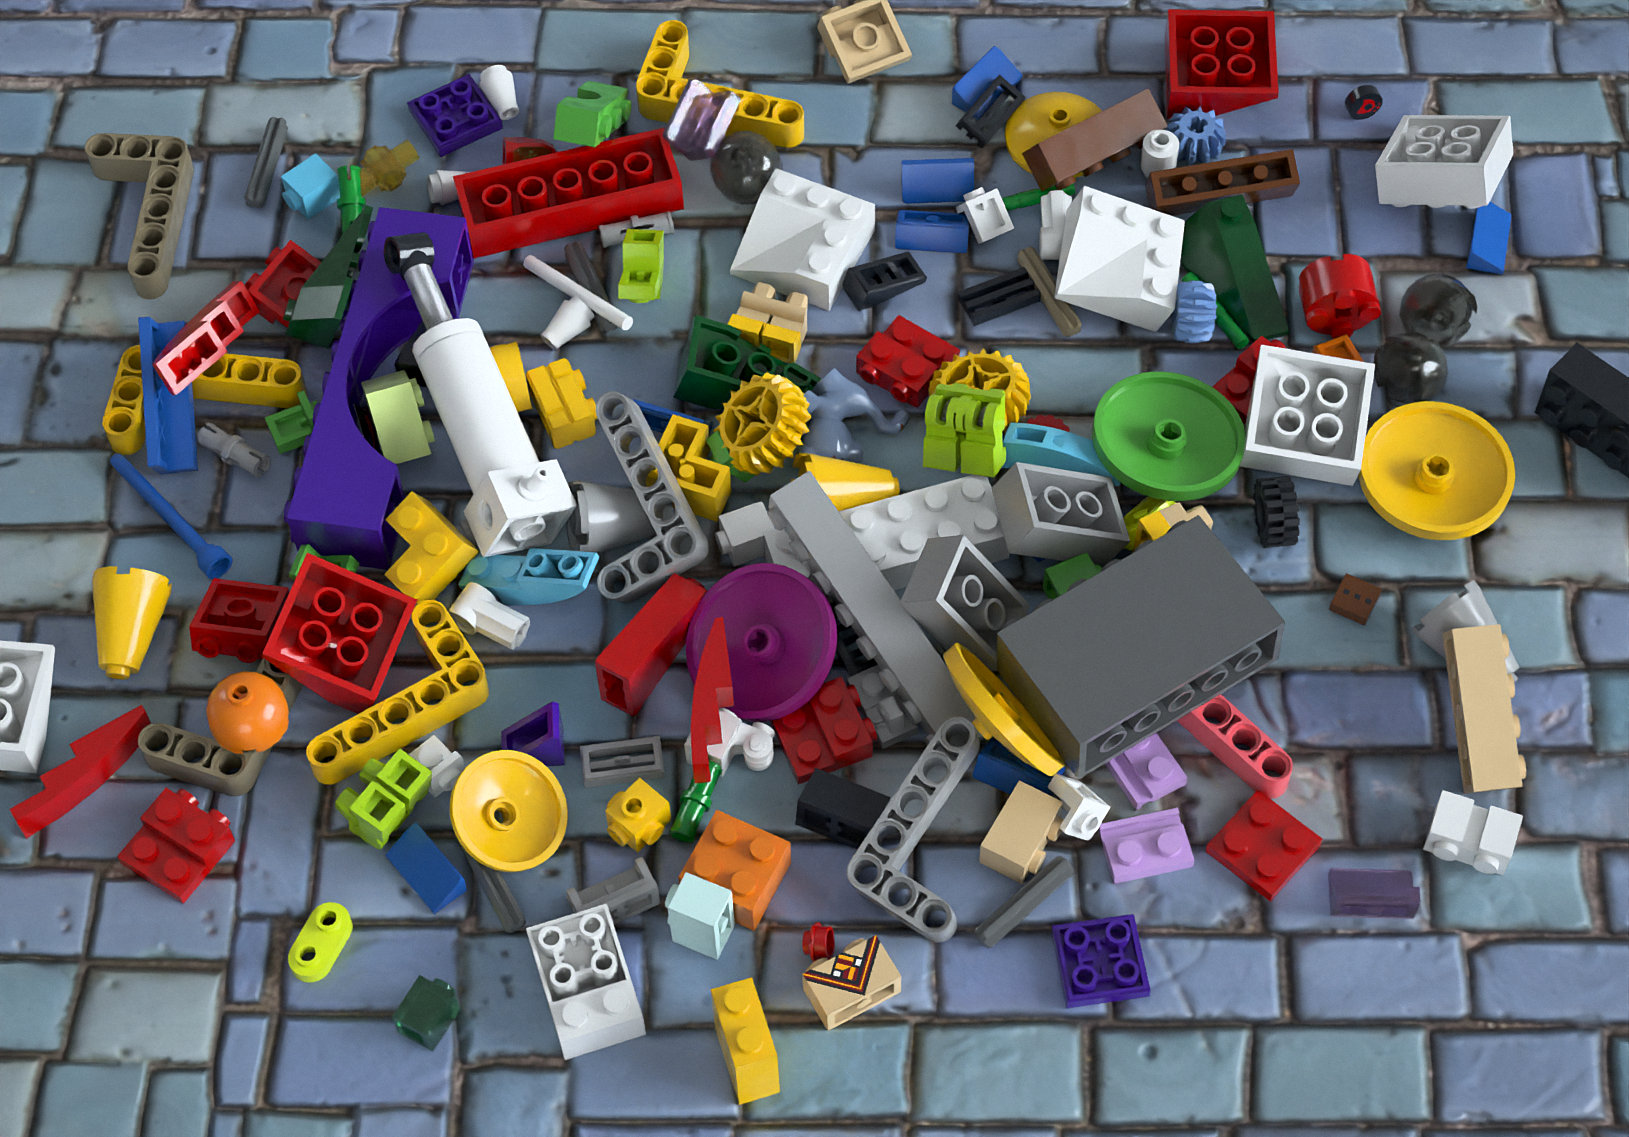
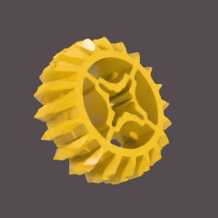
M984 348L979 354H972L968 350L966 356L960 357L954 354L952 362H942L941 369L934 371L928 389L929 397L935 394V388L938 384L953 385L954 383L966 384L969 388L987 391L990 388L1001 389L1005 392V428L1002 432L1006 433L1007 426L1011 422L1018 423L1019 417L1026 416L1027 406L1031 399L1029 378L1027 373L1024 372L1021 363L1014 362L1011 355L1002 357L998 350L992 354H987Z
M767 372L763 376L754 374L750 382L741 381L740 389L737 392L730 390L731 399L728 403H721L724 411L715 417L720 425L713 432H720V437L724 442L722 448L726 447L730 450L729 456L734 459L730 463L734 465V468L741 472L744 471L745 473L758 476L761 472L771 474L774 466L783 468L786 457L794 458L793 450L795 447L803 445L800 440L801 436L809 432L805 423L811 419V415L807 410L810 404L806 401L804 393L790 380Z

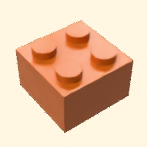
M716 809L678 877L679 884L687 872L731 890L735 923L755 931L791 865L790 842Z

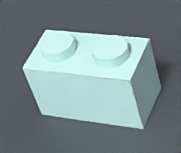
M686 872L679 885H672L665 901V907L668 908L669 914L667 923L671 928L672 941L718 960L735 926L732 891Z

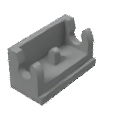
M641 857L634 860V868L582 891L576 892L574 887L566 890V898L573 913L607 903L613 924H616L661 904L658 886L644 859Z

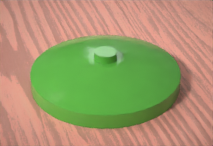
M1173 372L1135 374L1113 385L1106 391L1098 403L1092 423V441L1096 454L1112 476L1125 486L1143 495L1168 501H1188L1209 496L1222 489L1233 479L1243 458L1246 434L1236 409L1217 390L1193 377Z

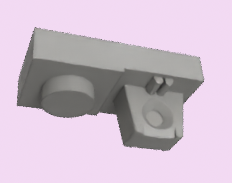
M876 665L847 678V686L853 684L857 689L861 700V707L859 709L865 718L869 717L876 731L877 741L881 748L884 749L918 734V725H913L902 709L904 701L896 690L890 692L879 676V672L882 670L879 665Z

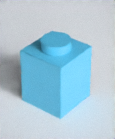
M316 153L281 176L285 192L282 193L285 202L293 211L298 209L308 220L340 198L338 175Z

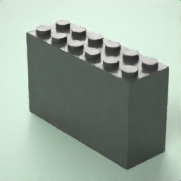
M1197 515L1187 522L1185 520L1177 522L1168 530L1167 534L1155 541L1147 540L1135 549L1134 553L1126 558L1110 561L1102 568L1100 573L1090 579L1076 581L1069 587L1066 593L1054 600L1049 598L1042 601L1035 607L1032 613L1020 620L1014 618L1006 622L997 632V671L1079 780L1278 660L1285 621L1203 519Z

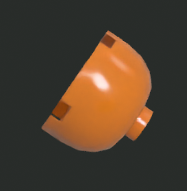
M241 671L231 674L221 680L209 695L206 716L212 736L221 747L235 754H244L243 751L256 749L257 753L265 751L276 744L288 729L289 707L285 694L273 679L261 673Z

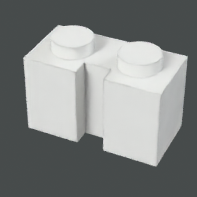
M1442 790L1423 850L1432 852L1442 860H1457L1473 865L1476 870L1482 873L1504 875L1513 854L1523 815L1492 805L1488 810L1473 805L1475 801L1473 799Z

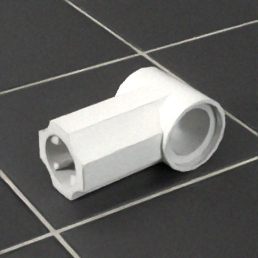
M1062 190L1050 191L1047 195L1041 196L1042 228H1040L1039 252L1042 260H1060L1066 210L1072 203V196L1065 194Z
M473 582L465 586L448 610L460 631L470 635L479 632L512 650L521 645L526 638L530 626L529 617L497 602L490 591Z

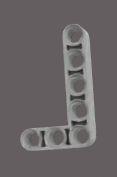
M610 391L604 393L598 399L595 410L596 415L657 534V537L605 566L597 577L598 590L603 596L620 603H630L663 585L674 573L680 575L702 562L708 554L709 545L640 407L635 401L617 391ZM623 403L624 412L622 416L617 420H613L614 408ZM640 436L641 446L636 452L630 454L629 445L635 437ZM657 469L658 479L656 483L647 487V475L652 470ZM674 502L675 513L672 518L665 521L663 510L668 504ZM691 536L693 541L692 548L688 553L682 555L680 544L684 538ZM657 555L659 566L656 571L649 574L647 563L650 558ZM624 574L626 579L625 587L616 593L614 582L616 578Z
M963 717L949 718L941 725L847 866L849 882L861 896L934 942H944L955 934L957 918L950 905L944 899L899 870L980 749V740L973 724ZM965 732L970 735L968 742L964 746L954 747L950 745V739L954 734ZM944 766L947 768L946 775L941 780L931 781L927 779L928 771L932 767ZM913 799L924 801L923 809L918 814L907 815L904 813V808L909 801ZM890 833L901 835V841L896 848L891 850L881 848L882 840L886 835ZM867 867L878 869V875L873 882L869 884L858 882L859 874L863 869ZM908 889L912 891L911 900L906 905L895 906L892 904V898L898 890ZM935 911L945 912L947 919L941 927L931 929L926 926V920L931 913Z

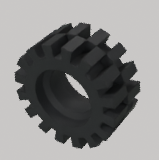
M1278 476L1256 479L1253 500L1255 501L1254 512H1256L1255 524L1258 526L1257 534L1260 537L1261 545H1263V548L1296 545L1300 533L1298 528L1300 518L1298 517L1299 506L1296 504L1297 494L1294 492L1295 486L1291 481V477Z

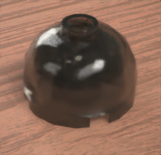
M751 130L736 131L726 135L716 144L710 157V174L715 187L727 200L740 205L756 204L775 169L783 170V163L776 147L764 135Z
M1431 274L1416 280L1407 288L1401 298L1399 316L1403 329L1420 348L1426 349L1425 346L1428 347L1435 344V348L1438 350L1456 343L1469 331L1472 326L1469 319L1472 311L1475 314L1477 313L1478 306L1475 296L1461 281L1445 274Z
M1400 333L1386 338L1384 345L1377 347L1373 362L1375 364L1374 375L1378 387L1385 386L1392 395V397H1385L1386 400L1393 406L1400 407L1415 402L1431 401L1436 398L1447 383L1448 377L1447 359L1439 344L1434 339L1421 333Z

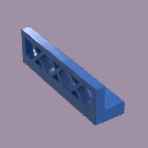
M150 316L139 317L148 467L161 475L198 471L192 382L177 395L172 396L152 365L166 345L187 322L157 323Z

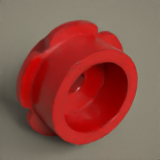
M815 922L810 930H805L803 934V952L805 955H810L813 962L821 958L831 959L835 950L833 928L831 926H822L820 922Z

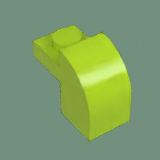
M627 229L623 240V272L618 284V299H628L633 303H646L650 300L660 299L664 268V230Z

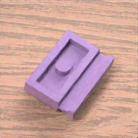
M1157 733L1105 763L1136 811L1143 804L1149 801L1154 802L1185 786L1187 782V776Z
M1178 807L1103 823L1098 828V834L1103 843V851L1114 884L1191 868L1194 865L1195 860L1184 826L1180 821Z

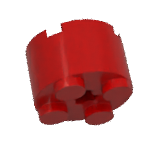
M1342 254L1343 260L1331 261L1330 256L1323 257L1310 263L1300 273L1299 295L1306 324L1313 331L1331 335L1333 339L1346 334L1350 338L1354 331L1380 317V303L1370 265L1364 258L1357 255Z

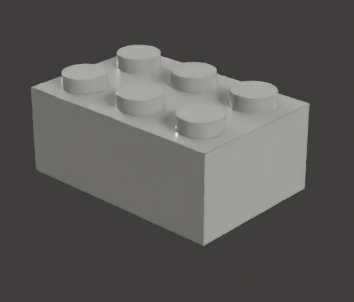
M1015 462L991 488L1009 553L1066 561L1087 552L1094 565L1099 564L1101 567H1104L1130 542L1111 477Z
M965 535L927 539L900 601V604L946 651L955 643H960L976 655L991 671L997 670V632L1011 619L1018 618L1020 620L1025 617L1030 607V604Z

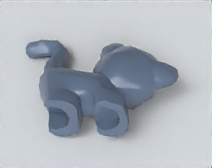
M834 368L816 384L812 391L808 390L804 394L806 401L810 404L807 410L811 415V422L807 426L809 432L801 436L800 440L803 445L798 449L797 454L810 453L860 463L863 461V450L860 444L853 440L852 432L842 420L866 414L879 433L895 435L906 427L909 413L906 410L900 409L891 421L885 420L880 408L870 400L866 390L855 382L846 379Z

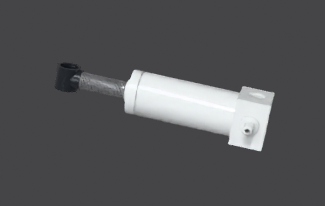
M425 232L387 237L383 250L386 266L391 273H399L401 278L407 282L427 329L414 343L412 352L474 494L463 512L483 558L551 544L577 506L557 459L539 462L478 322L469 318L453 320L432 272L435 254L429 235Z

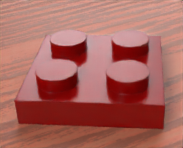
M1257 790L1207 844L1205 852L1271 902L1322 844L1323 838L1261 791Z

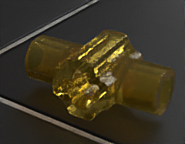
M408 139L391 150L386 145L382 147L375 145L365 152V156L361 160L363 168L360 173L362 197L376 187H379L381 191H394L402 185L403 179L407 176L404 169L420 159L417 151Z

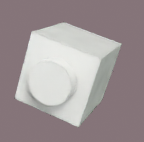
M760 501L720 515V531L715 533V538L722 555L728 553L733 565L737 566L765 556L763 532L775 528L769 519L763 502Z

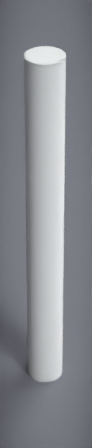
M533 255L525 258L524 268L570 297H578L591 310L621 329L628 330L632 326V317Z

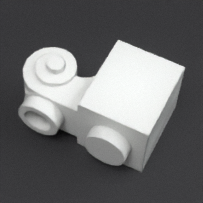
M719 708L723 744L707 745L708 760L717 763L723 769L720 776H724L733 756L737 754H744L745 764L749 769L753 771L767 769L772 764L774 758L772 742L775 734L774 730L761 722H754L752 726L742 723L741 719L730 710ZM690 732L684 747L686 763L692 765Z

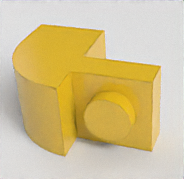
M517 342L490 347L517 412L532 409Z

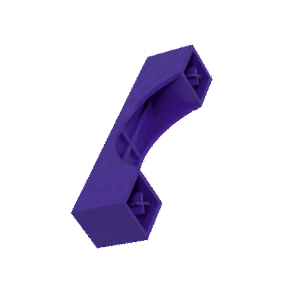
M379 207L375 221H370L367 232L369 242L367 250H362L360 253L358 280H353L350 290L349 310H344L341 319L342 334L340 340L335 341L332 347L331 359L333 364L331 371L325 372L323 377L321 403H316L314 407V428L312 434L307 435L304 440L303 455L305 458L302 467H297L294 474L293 485L295 492L292 500L288 499L284 508V521L289 524L291 542L295 543L297 551H299L301 545L309 544L321 556L352 555L360 563V567L382 570L390 569L399 533L385 519L405 499V494L397 465L378 453L358 430V418L353 404L355 403L360 407L364 394L361 382L371 379L385 359L412 337L423 319L407 282L401 278L399 273L393 274L387 268L383 252L384 242L390 236L425 232L429 235L435 254L432 272L453 320L459 319L474 264L466 217Z

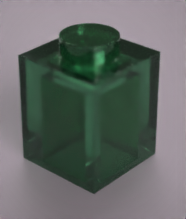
M419 975L392 1016L397 1032L434 1051L460 1011L455 990L441 979L434 978L433 981H430Z

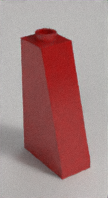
M674 573L597 657L595 668L601 700L633 717L636 716L686 644L691 618L701 599L708 591L699 581L693 578L685 579Z

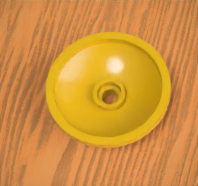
M1046 92L1037 94L1024 100L1008 118L1005 127L1006 148L1012 159L1021 168L1032 174L1022 155L1023 152L1102 112V110L1090 100L1072 93ZM1080 172L1074 175V177H1080L1083 175V173Z
M499 750L478 757L460 773L455 781L450 797V819L460 844L479 863L497 871L521 872L538 866L555 853L566 832L568 808L565 794L559 781L542 762L522 752ZM495 811L503 815V823L496 821L494 817Z

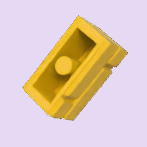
M563 358L549 363L546 367L543 365L527 371L525 375L528 391L554 448L559 449L573 444L576 440L579 442L595 435V420L598 419L595 411L596 404L592 397L586 399L582 392L586 390V384L580 369L572 370L568 359Z

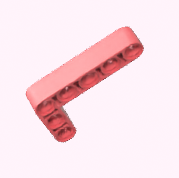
M1221 694L1177 720L1255 792L1259 790L1272 799L1278 798L1287 790L1293 767L1289 755ZM1205 718H1217L1221 723L1213 724L1206 721ZM1235 744H1245L1249 746L1250 750H1240L1235 747ZM1273 770L1279 773L1280 776L1270 777L1264 771Z

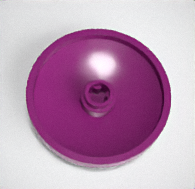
M757 563L730 572L716 582L701 599L691 618L687 632V666L695 685L702 651L716 617H723L734 706L722 708L730 710L743 721L766 722L793 713L817 693L832 667L837 646V628L835 616L827 597L812 580L784 565Z

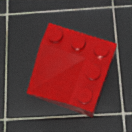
M1168 9L1164 37L1167 119H1171L1174 113L1182 114L1185 106L1191 111H1196L1201 106L1202 111L1205 113L1214 110L1217 116L1278 98L1274 11Z
M307 553L261 657L328 702L359 714L372 707L375 703L417 599Z

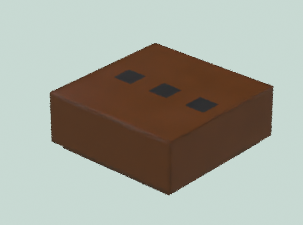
M1346 573L1330 603L1329 610L1365 626L1380 598L1382 589Z

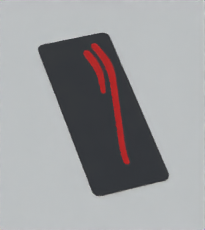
M354 403L363 437L381 454L370 415Z

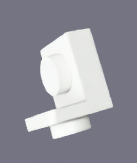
M983 187L967 193L963 195L965 203L956 207L958 214L963 211L965 212L978 244L1014 229L997 188L985 193Z
M435 735L431 736L409 754L432 771V781L428 791L435 798L443 791L452 790L455 781L465 768L462 756L457 751L451 753Z
M1055 774L1048 788L1063 802L1062 808L1068 811L1067 816L1060 825V829L1068 835L1087 841L1090 840L1100 827L1110 806L1082 782Z

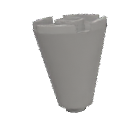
M580 480L568 483L577 504L566 521L570 548L577 547L576 551L596 552L598 554L657 536L633 489ZM672 503L668 504L663 510L665 521L674 515Z
M1474 580L1464 585L1469 592L1464 590L1459 595L1454 592L1420 619L1422 624L1414 625L1411 628L1419 639L1445 659L1442 633L1457 628L1498 624L1480 586ZM1509 647V656L1505 658L1507 674H1511L1515 682L1518 678L1514 672L1520 667Z

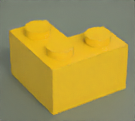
M673 414L660 439L659 446L694 515L718 522L719 516L731 494L730 467L706 460L710 452V447L706 441L709 438L708 425ZM657 469L652 470L647 475V487L656 483L658 479Z
M412 491L385 519L411 546L384 575L403 594L417 599V604L425 600H435L479 552L427 499Z

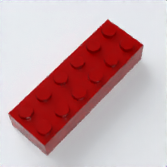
M664 128L603 141L596 147H577L453 176L461 215L466 217L473 258L598 230L599 225L630 220L632 215H638V218L666 213V211L674 212L684 209L682 181Z

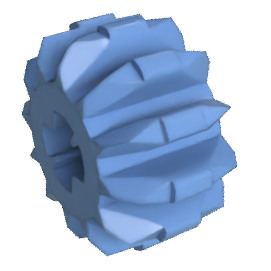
M1185 106L1182 114H1173L1168 127H1166V130L1172 132L1179 140L1177 162L1188 160L1190 166L1195 161L1203 164L1208 163L1209 159L1217 160L1226 142L1223 119L1216 118L1214 110L1207 113L1203 112L1201 106L1196 111H1191Z
M1191 280L1177 285L1175 310L1170 318L1172 319L1171 330L1175 340L1196 344L1209 341L1212 337V332L1215 329L1217 305L1215 289L1211 283Z

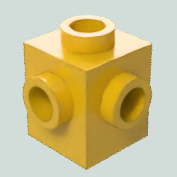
M640 777L625 792L619 791L608 802L607 809L605 810L608 834L619 845L625 846L628 844L637 853L646 844H654L663 834L665 826L671 821L669 802Z

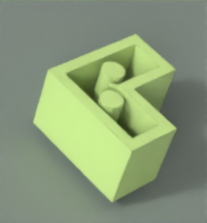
M405 370L361 382L383 457L395 464L430 455L429 443L435 442L429 420L423 422L421 420L418 408L425 406L416 379H409Z

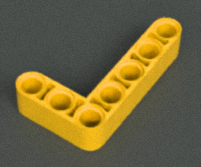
M668 20L659 25L636 81L638 110L644 118L679 126L684 119H690L727 136L786 148L795 147L802 143L805 134L804 110L799 103L682 78L690 54L687 27L677 20Z
M140 345L129 347L123 353L102 421L113 451L122 455H131L139 451L146 438ZM226 353L192 381L193 399L291 408L300 404L297 396L298 392L304 390L307 396V388L299 365L287 359Z
M436 600L422 601L414 607L411 616L418 642L437 672L312 739L307 746L306 755L314 777L320 783L328 785L338 783L361 771L371 758L379 761L396 752L399 748L401 749L479 707L486 701L489 696V687L483 665L441 602ZM438 622L435 626L425 627L428 623ZM449 651H457V653L452 656H443L445 653ZM469 680L477 681L470 686L462 685L464 682ZM433 699H441L438 704L427 705ZM406 718L400 724H391L395 719ZM370 737V740L365 743H356L360 738ZM325 757H335L330 762L320 763V761Z

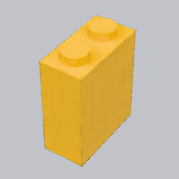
M752 977L710 989L715 1029L739 1105L780 1093L778 1057Z

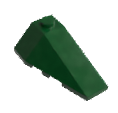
M1243 195L1208 202L1184 223L1180 258L1181 266L1188 273L1193 272L1203 283H1211L1213 285L1216 299L1227 309L1228 315L1252 343L1261 336L1269 340L1288 335L1289 328L1257 227Z
M368 205L364 207L302 286L297 299L289 298L283 320L289 321L285 335L327 349L329 348L343 316L353 283V275L360 258L358 252L362 248L374 207Z
M695 315L678 367L673 398L706 408L724 409L721 403H728L731 399L730 390L737 392L740 389L741 381L750 382L754 374L763 376L767 372L783 376L798 386L804 394L808 390L812 391L822 378L794 362L786 364L770 355L772 349L762 343L759 347H756L739 337L741 331L731 325Z

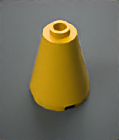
M810 453L796 454L793 460L792 468H799L798 477L810 470L838 511L899 495L900 492L898 478L893 477L888 469Z
M118 566L102 567L93 572L92 578L98 666L106 671L105 675L109 678L127 680L130 674H136L140 670L171 595L172 583L168 584L169 579L165 576L139 568L130 567L129 574H116Z

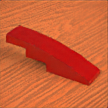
M242 280L233 281L204 306L176 334L152 363L172 396L181 392L226 354L227 350L225 347L244 332L242 326L260 312Z
M716 617L702 651L694 685L690 726L694 783L711 782L707 745L723 744L719 708L734 706L723 617Z
M142 705L70 743L69 745L75 757L39 776L46 789L9 809L26 839L64 816L90 796L133 755L139 747L138 737L140 732L151 724Z

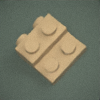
M856 0L853 3L854 5L843 9L841 6L832 7L826 10L820 18L817 28L831 58H836L847 84L907 62L912 57V53L887 0Z

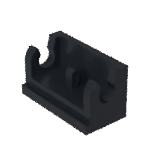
M815 768L798 799L795 825L858 849L889 804L891 797Z

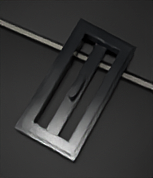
M999 74L955 126L959 130L964 128L968 132L966 136L971 140L973 137L979 141L977 145L982 149L1026 97ZM1000 86L1004 90L1003 93L974 125L970 119ZM1009 95L1015 99L988 132L986 134L983 133L980 129Z
M1025 267L958 292V300L973 326L1040 302L1041 298L1039 290L1034 288L1032 278H1028V271ZM1026 291L1022 295L1006 300L1007 297ZM991 303L993 304L990 307L975 312V309H978Z

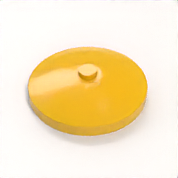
M1423 401L1397 407L1374 423L1365 437L1361 471L1358 477L1362 491L1370 505L1383 519L1394 527L1420 538L1456 540L1483 531L1500 517L1508 504L1514 488L1515 465L1507 443L1500 433L1485 419L1460 406L1444 402Z
M955 643L943 654L955 686L976 717L972 724L985 739L989 740L993 736L1012 754L1048 776H1054L1065 766L1063 758L1020 700L976 655L960 643Z

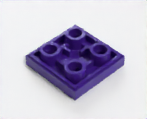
M470 74L407 102L410 113L440 157L503 129L502 120Z
M1134 914L1052 925L1051 934L1066 1008L1150 996L1151 990Z

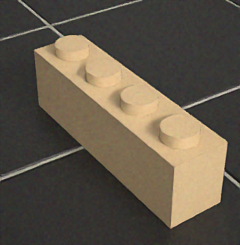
M1500 624L1457 628L1442 633L1464 794L1523 787L1522 779L1526 777V764L1524 757L1518 755L1516 738L1520 737L1521 729L1517 714L1512 712L1511 698H1514L1515 684L1513 676L1507 674L1505 658L1509 656L1507 635L1505 633L1502 634Z

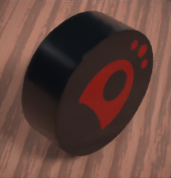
M1373 85L1359 86L1352 90L1345 99V107L1348 113L1356 120L1373 116L1383 103L1380 93Z

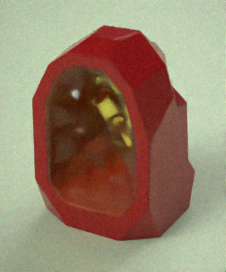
M503 137L502 165L558 151L553 144L542 139Z

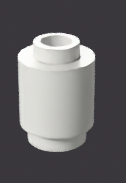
M1154 130L1145 136L1140 166L1147 179L1150 172L1176 168L1179 140L1172 132Z

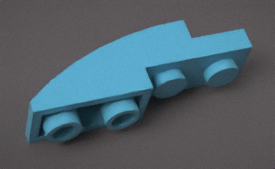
M1013 422L1010 423L1006 435H1002L1003 447H1006V462L1001 468H1011L1015 462L1111 477L1113 485L1120 486L1121 482L1112 476L1099 460L1093 446V441L1052 427Z
M534 548L529 549L527 556L494 555L483 558L482 554L477 553L467 564L458 585L463 590L468 583H477L490 591L493 596H498L504 605L554 603L574 597L586 590L599 556L596 552Z

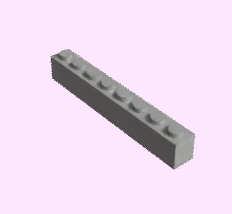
M809 470L771 494L768 506L770 510L767 511V514L772 524L778 531L784 529L792 540L789 546L799 562L803 563L806 561L813 570L814 574L811 575L813 582L824 594L829 593L837 605L834 607V611L845 627L851 625L859 637L856 640L857 645L863 655L868 660L874 658L882 670L879 672V676L890 692L896 690L904 701L902 709L913 725L919 723L927 734V737L924 738L926 745L928 746L941 725L949 718L963 717L972 723L976 717L960 695L946 664L911 614L900 604V598ZM975 728V731L981 743L985 740V738ZM958 732L951 737L950 745L954 747L964 746L968 742L970 735L965 732Z

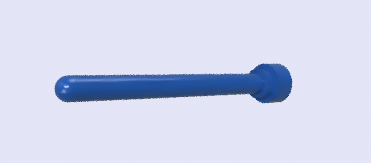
M117 453L111 457L110 463L118 473L197 554L196 559L199 569L209 579L223 576L232 565V557L221 546L208 544L122 454Z

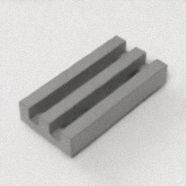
M660 736L580 746L585 788L635 782L639 777L643 781L665 778ZM654 751V754L632 757L626 755L609 760L590 762V758Z

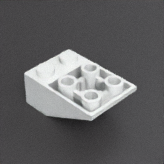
M607 903L526 928L565 1060L646 1035L643 1015Z

